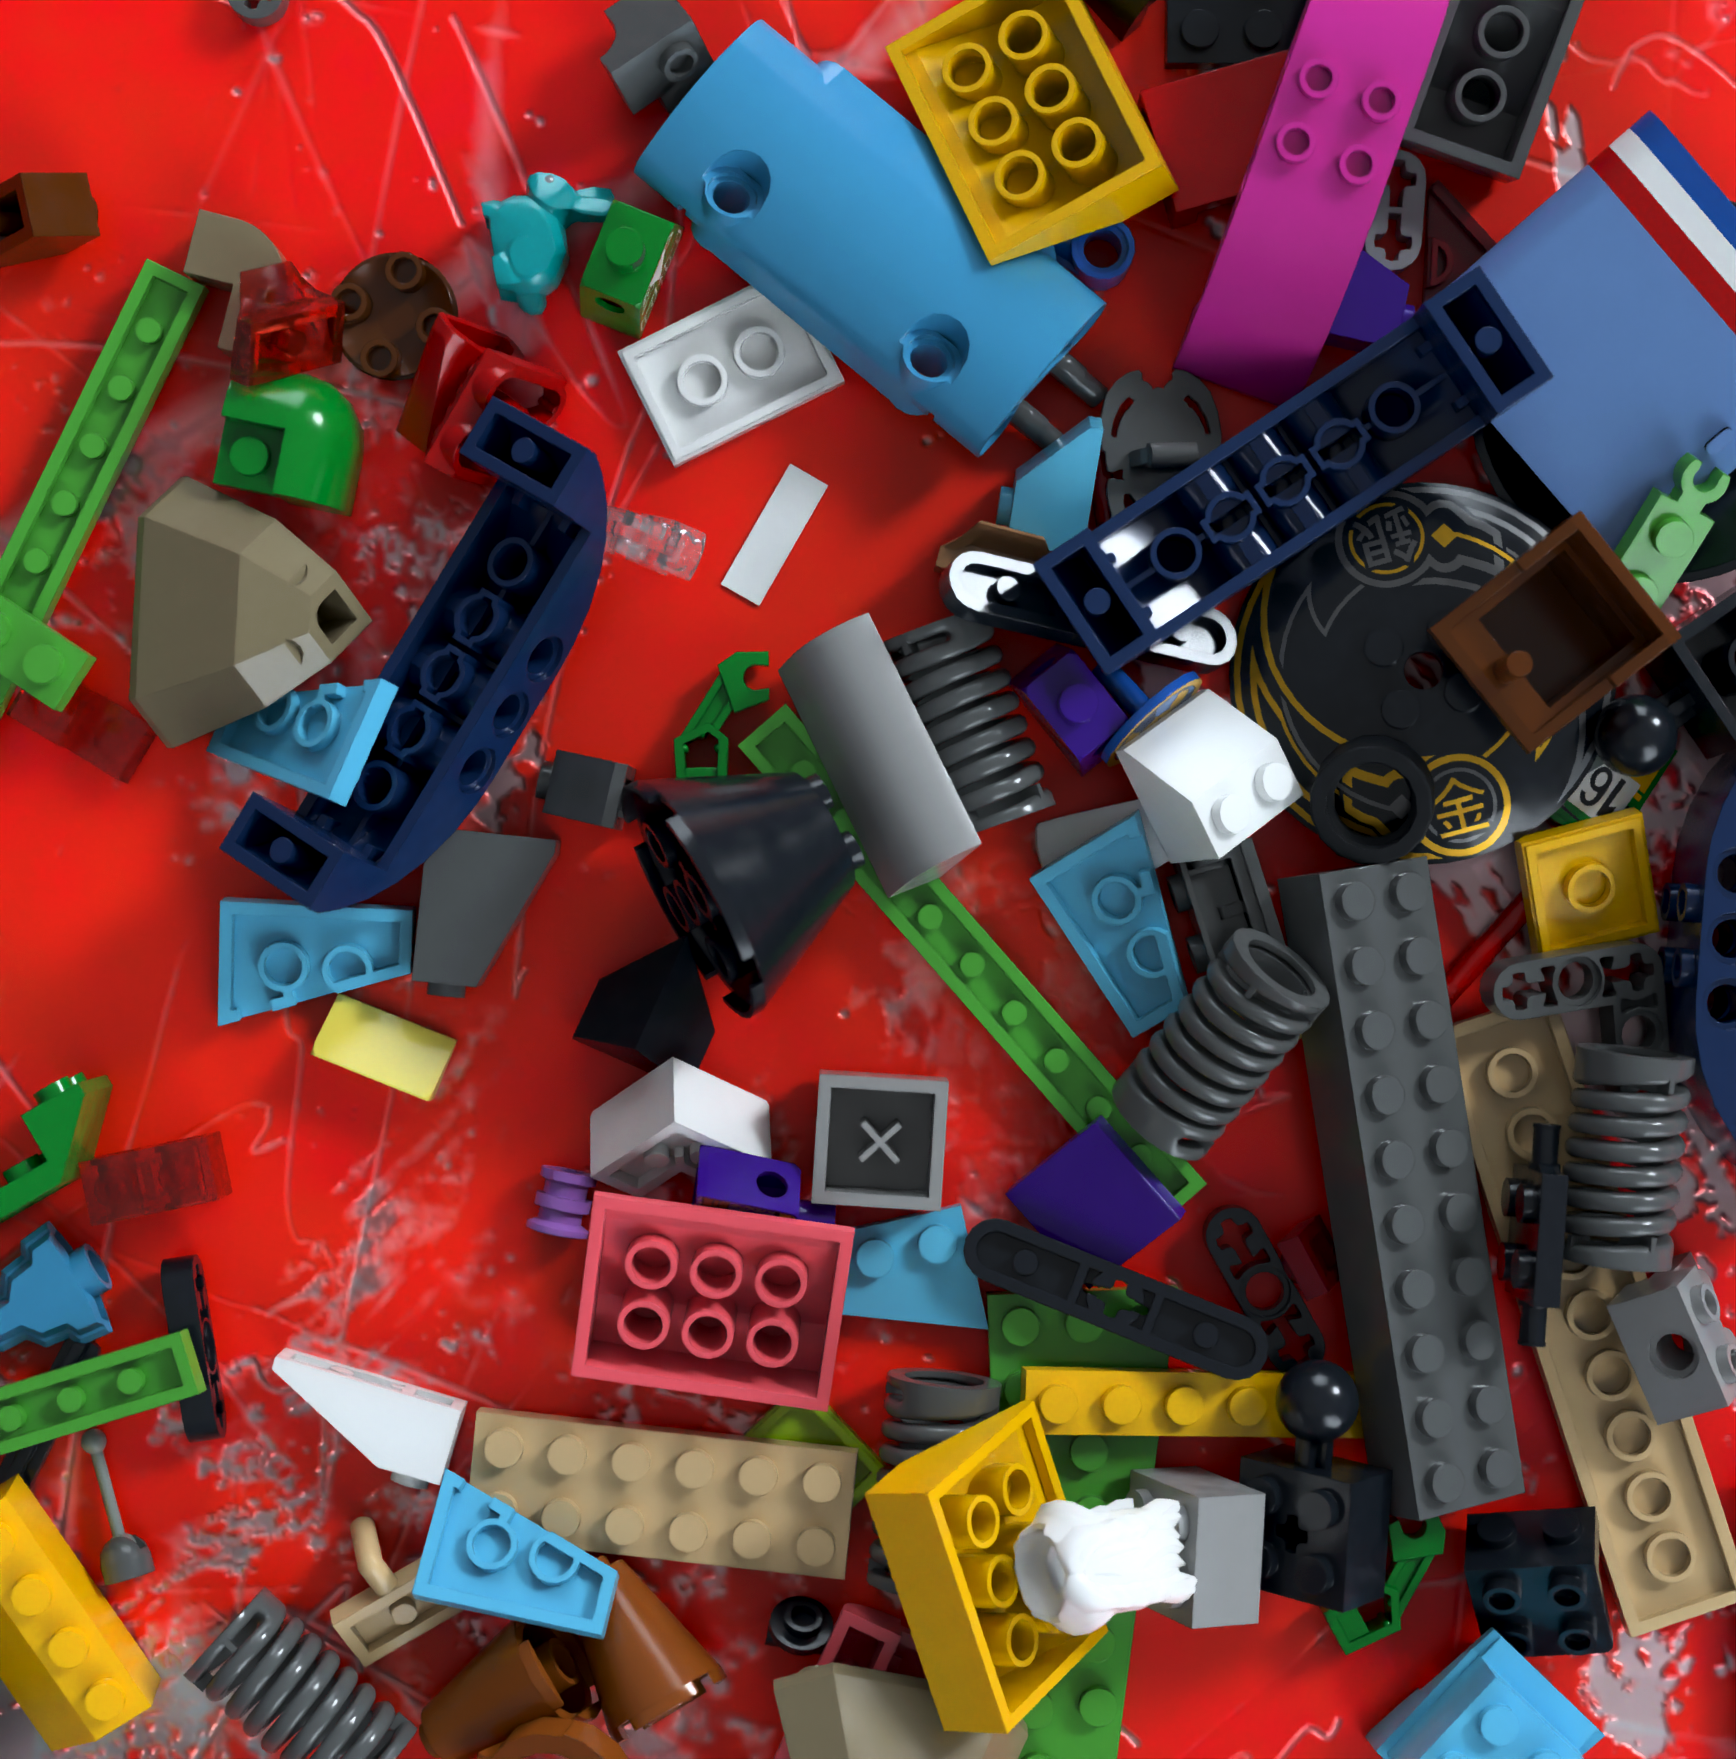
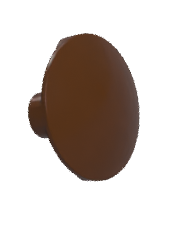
M400 251L397 253L379 254L361 262L348 273L330 296L333 332L338 346L345 357L362 372L372 377L389 381H402L414 378L431 327L439 312L458 317L457 301L447 279L432 264L410 252Z

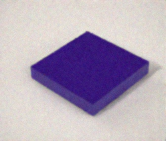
M1102 1115L1098 1116L1014 1183L1005 1194L1040 1234L1120 1266L1177 1223L1186 1212L1182 1205ZM1085 1283L1088 1289H1091L1094 1286L1089 1283Z

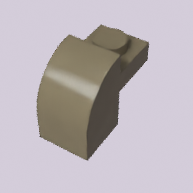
M199 209L183 272L201 285L231 292L217 347L230 358L254 363L257 348L266 349L273 330L274 313L267 311L269 302L294 308L296 287L291 267L273 242L252 224Z

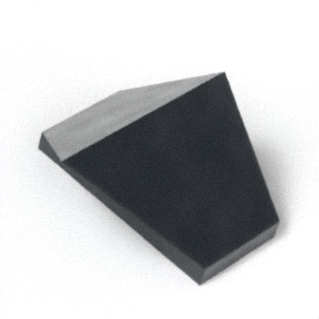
M688 935L599 979L572 1039L648 1073L671 1057H675L699 1069L715 1029Z

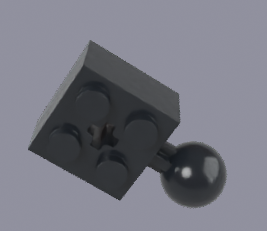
M1736 586L1675 626L1682 637L1644 666L1662 694L1656 698L1642 694L1621 696L1611 701L1600 712L1593 729V742L1599 758L1608 768L1618 774L1631 777L1645 776L1656 772L1672 757L1677 745L1678 729L1683 725L1706 760L1736 749Z
M1322 1359L1306 1360L1294 1365L1284 1374L1276 1391V1410L1285 1428L1296 1436L1295 1447L1280 1444L1241 1456L1239 1483L1266 1494L1260 1590L1344 1613L1384 1597L1393 1470L1333 1456L1334 1440L1345 1434L1357 1417L1359 1395L1351 1376L1342 1367L1331 1361Z

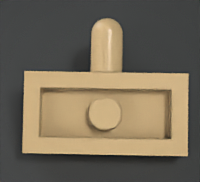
M366 1516L353 1520L350 1525V1532L357 1568L370 1587L329 1611L333 1628L362 1665L367 1667L462 1612L463 1609L415 1599L412 1595V1590L421 1558L393 1573L382 1559L374 1520Z

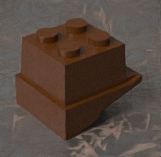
M1581 510L1563 520L1427 630L1526 754H1530L1682 637Z

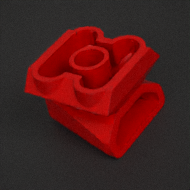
M439 312L431 327L396 431L425 453L424 462L452 478L493 488L498 479L459 453L492 396L550 426L556 421L564 408L566 401L565 386L568 382L557 371L523 360L524 354L505 334L453 315Z

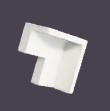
M671 1057L591 1113L590 1177L630 1195L643 1197L680 1172L695 1177L700 1145L772 1159L769 1104L763 1098L675 1057Z

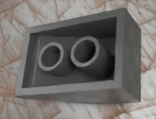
M1450 0L1400 147L1503 183L1518 180L1585 0Z

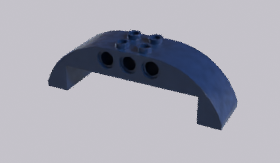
M1478 266L1425 301L1413 317L1093 531H1090L1087 527L1033 563L1032 566L1105 676L1201 618L1407 481L1514 407L1554 376L1481 267Z
M492 396L459 453L498 480L378 678H382L399 688L346 807L307 793L296 812L253 792L219 849L316 913L345 908L367 900L396 884L425 862L456 831L477 805L549 689L572 649L589 611L601 572L607 537V499L603 474L597 456L587 447L495 396Z
M1736 749L1724 753L1708 772L1688 808L1677 842L1672 883H1666L1662 890L1661 917L1663 921H1669L1667 946H1661L1657 954L1661 958L1664 972L1669 1050L1686 1054L1696 1059L1694 1074L1688 1080L1680 1082L1688 1087L1692 1095L1691 1102L1686 1107L1701 1132L1729 1162L1736 1166ZM1720 863L1724 868V878L1721 884L1717 874ZM1717 927L1719 941L1718 945L1714 948L1712 935ZM1713 992L1714 1004L1709 1012L1707 1000L1709 994Z

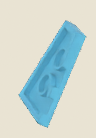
M382 678L364 680L361 686L346 687L337 682L320 684L318 690L299 692L291 690L267 708L216 729L206 751L224 760L346 807L399 687Z
M224 897L220 901L218 1027L269 1010L277 1011L295 1006L298 1002L335 992L338 994L411 974L415 951L416 906L356 903L339 910L316 913L296 900Z
M961 1204L941 1207V1211H922L855 1226L842 1315L989 1330L977 1276L972 1273L965 1261L963 1250L968 1234Z

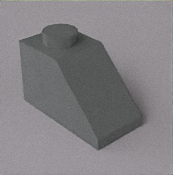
M557 750L554 762L543 761L535 797L545 800L543 813L622 831L625 821L621 806L623 787L634 782L636 769L618 762Z

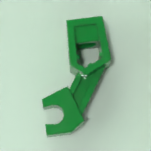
M768 651L736 652L718 664L720 674L681 736L674 738L676 778L728 775L729 739L720 730L733 710L736 714L770 701L769 688L753 690L744 683V675L749 668L753 666L769 667ZM709 734L718 740V744L714 746V750L718 753V766L687 768L686 754L690 751L687 745L698 739L705 740Z
M1396 1516L1389 1517L1388 1550L1392 1561L1385 1575L1384 1612H1379L1376 1618L1364 1622L1357 1608L1341 1613L1319 1606L1345 1655L1401 1630L1400 1617L1435 1555L1444 1553L1446 1530L1438 1516L1422 1520L1421 1528L1411 1534L1403 1532Z

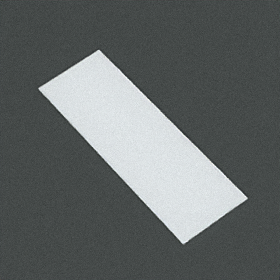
M789 464L721 585L760 606L829 485Z

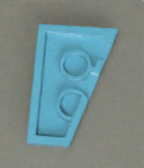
M1138 809L1034 872L1029 878L1132 1038L1164 1021L1169 1014L1178 1011L1179 1001L1188 994L1142 818Z
M445 1468L412 1595L417 1600L604 1640L620 1576L617 1570L554 1532H548L517 1513L514 1508L495 1497H490L467 1483L464 1478Z

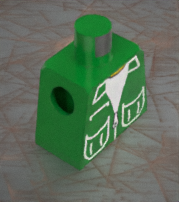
M614 199L580 282L581 317L640 340L685 229L684 226ZM602 298L613 301L622 308L613 306L603 301Z

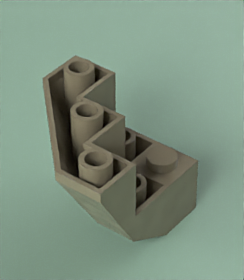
M188 476L180 477L138 517L129 700L167 748H175L267 708L332 663L373 621L337 571L277 519Z
M832 1662L825 1665L808 1666L801 1669L798 1673L773 1680L774 1694L790 1759H1018L1028 1737L1027 1724L1023 1719L1008 1734L944 1731L927 1679Z

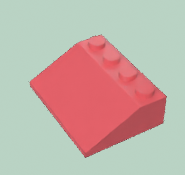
M595 1191L571 1376L828 1412L855 1227Z

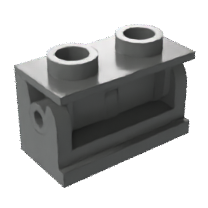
M1252 837L1246 838L1220 859L1172 863L1176 874L1166 877L1167 885L1177 913L1188 911L1195 935L1186 937L1185 940L1191 962L1197 974L1206 972L1209 963L1214 959L1220 958L1218 954L1223 949L1224 944L1240 928L1258 930L1285 944Z

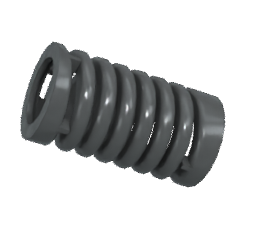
M953 615L908 631L883 643L903 683L907 684L905 685L906 690L976 832H980L1056 805L1049 789L1041 787L1040 783L1035 784L1044 776L1043 766L1038 761L1021 762L1035 753L1036 746L1034 741L1028 737L1010 740L1026 731L1028 726L1026 718L1021 714L998 718L1019 706L1018 695L1013 691H1005L984 697L1010 684L1011 675L1009 671L1005 668H997L972 675L999 663L1003 658L1002 650L997 645L976 649L977 646L994 636V627L966 621Z
M1240 928L1231 935L1218 954L1220 958L1214 959L1209 963L1207 975L1197 978L1193 984L1192 993L1183 996L1179 1001L1178 1011L1167 1016L1163 1029L1156 1031L1151 1036L1149 1047L1140 1050L1135 1060L1125 1069L1113 1085L1112 1095L1114 1103L1129 1125L1148 1142L1174 1157L1187 1161H1198L1205 1157L1213 1146V1141L1220 1138L1225 1132L1226 1125L1237 1118L1242 1106L1250 1102L1254 1097L1256 1089L1262 1086L1268 1080L1270 1072L1282 1063L1285 1053L1295 1047L1300 1034L1309 1030L1312 1023L1329 1005L1330 996L1327 987L1314 969L1281 941L1255 929Z
M1576 1044L1573 1079L1577 1084L1624 1086L1650 1093L1614 1092L1590 1088H1575L1571 1092L1570 1101L1576 1107L1613 1111L1636 1116L1615 1117L1574 1112L1569 1115L1567 1122L1568 1127L1572 1131L1591 1135L1619 1137L1636 1142H1616L1572 1136L1565 1141L1566 1153L1577 1158L1620 1162L1637 1167H1617L1593 1162L1568 1161L1562 1167V1174L1568 1175L1569 1181L1576 1183L1621 1187L1636 1192H1619L1589 1186L1568 1185L1567 1206L1597 1211L1566 1212L1565 1232L1572 1234H1568L1567 1239H1564L1563 1259L1588 1266L1622 1271L1663 1272L1672 1269L1674 1242L1668 1233L1677 1226V1217L1671 1208L1680 1201L1679 1190L1674 1184L1682 1178L1683 1174L1682 1166L1676 1159L1685 1153L1686 1144L1679 1134L1688 1128L1689 1120L1682 1109L1689 1105L1692 1096L1688 1087L1680 1082L1688 1080L1694 1074L1696 1061L1694 1057L1661 1049L1621 1044ZM1609 1212H1621V1213L1633 1215V1217H1629V1216H1625V1215H1621V1214L1609 1213ZM1590 1236L1620 1237V1241L1590 1239Z
M897 1368L889 1370L886 1378V1393L891 1394L884 1400V1408L893 1417L884 1420L881 1431L885 1437L895 1441L885 1442L879 1448L880 1459L890 1465L879 1469L876 1478L877 1482L901 1462L999 1413L1002 1383L990 1377L946 1369ZM959 1420V1421H962V1422H964V1423H962V1424H953V1423H948V1422H943V1421ZM872 1521V1530L878 1536L875 1524ZM875 1539L869 1548L871 1557L869 1558L866 1581L869 1585L879 1590L898 1595L880 1539Z
M266 1587L252 1599L183 1675L202 1692L205 1690L206 1697L214 1702L224 1699L239 1686L225 1706V1715L231 1720H237L255 1706L243 1723V1731L250 1737L258 1736L278 1717L261 1740V1747L266 1753L272 1754L277 1752L297 1733L282 1752L279 1759H305L319 1744L320 1746L309 1759H396L418 1729L400 1712L396 1714L394 1705L389 1701H380L373 1704L376 1699L375 1688L370 1683L356 1686L358 1674L353 1667L346 1666L337 1670L340 1665L339 1654L330 1649L320 1653L322 1640L316 1633H309L301 1637L304 1632L303 1621L295 1616L285 1619L287 1613L285 1604ZM226 1661L214 1676L211 1675L216 1668Z

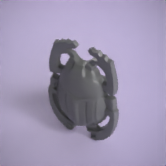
M1175 369L1171 374L1172 380L1168 381L1164 389L1159 387L1153 389L1148 382L1142 379V373L1139 370L1132 371L1118 379L1105 395L1100 413L1104 429L1100 450L1104 452L1107 472H1115L1121 469L1123 471V480L1111 478L1106 483V499L1111 518L1125 509L1124 494H1128L1135 503L1221 445L1222 433L1219 415L1211 392L1200 379L1191 373ZM1130 397L1134 403L1124 412L1116 431V437H1113L1111 432L1114 418L1120 405ZM1185 397H1189L1198 406L1205 419L1209 435L1205 434L1199 416L1184 401Z

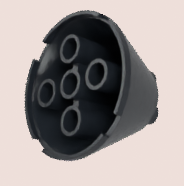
M795 772L643 779L636 780L623 787L621 806L624 820L628 824L637 819L644 839L643 843L634 847L635 853L648 883L678 939L688 935L696 966L706 980L717 974L729 988L731 993L722 997L729 1008L744 1018H751L760 1013L854 886L855 870L865 865L863 853L855 838L848 831L841 833L829 812L834 807V803L827 786L816 773L803 778Z

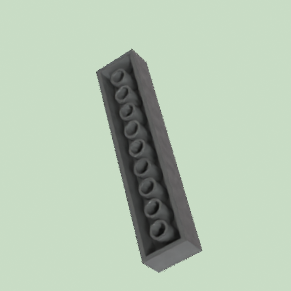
M1427 856L1394 860L1386 864H1363L1279 878L1277 881L1287 945L1320 976L1330 996L1327 1008L1316 1018L1309 1030L1302 1033L1301 1036L1355 1384L1359 1395V1410L1368 1465L1393 1470L1390 1515L1416 1521L1426 1520L1525 1493Z

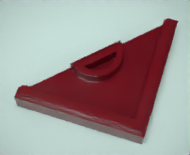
M1439 180L1433 183L1427 190L1422 304L1448 287L1497 244Z

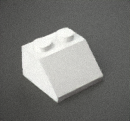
M1210 689L1198 691L1115 751L1170 864L1220 859L1304 795L1278 739Z

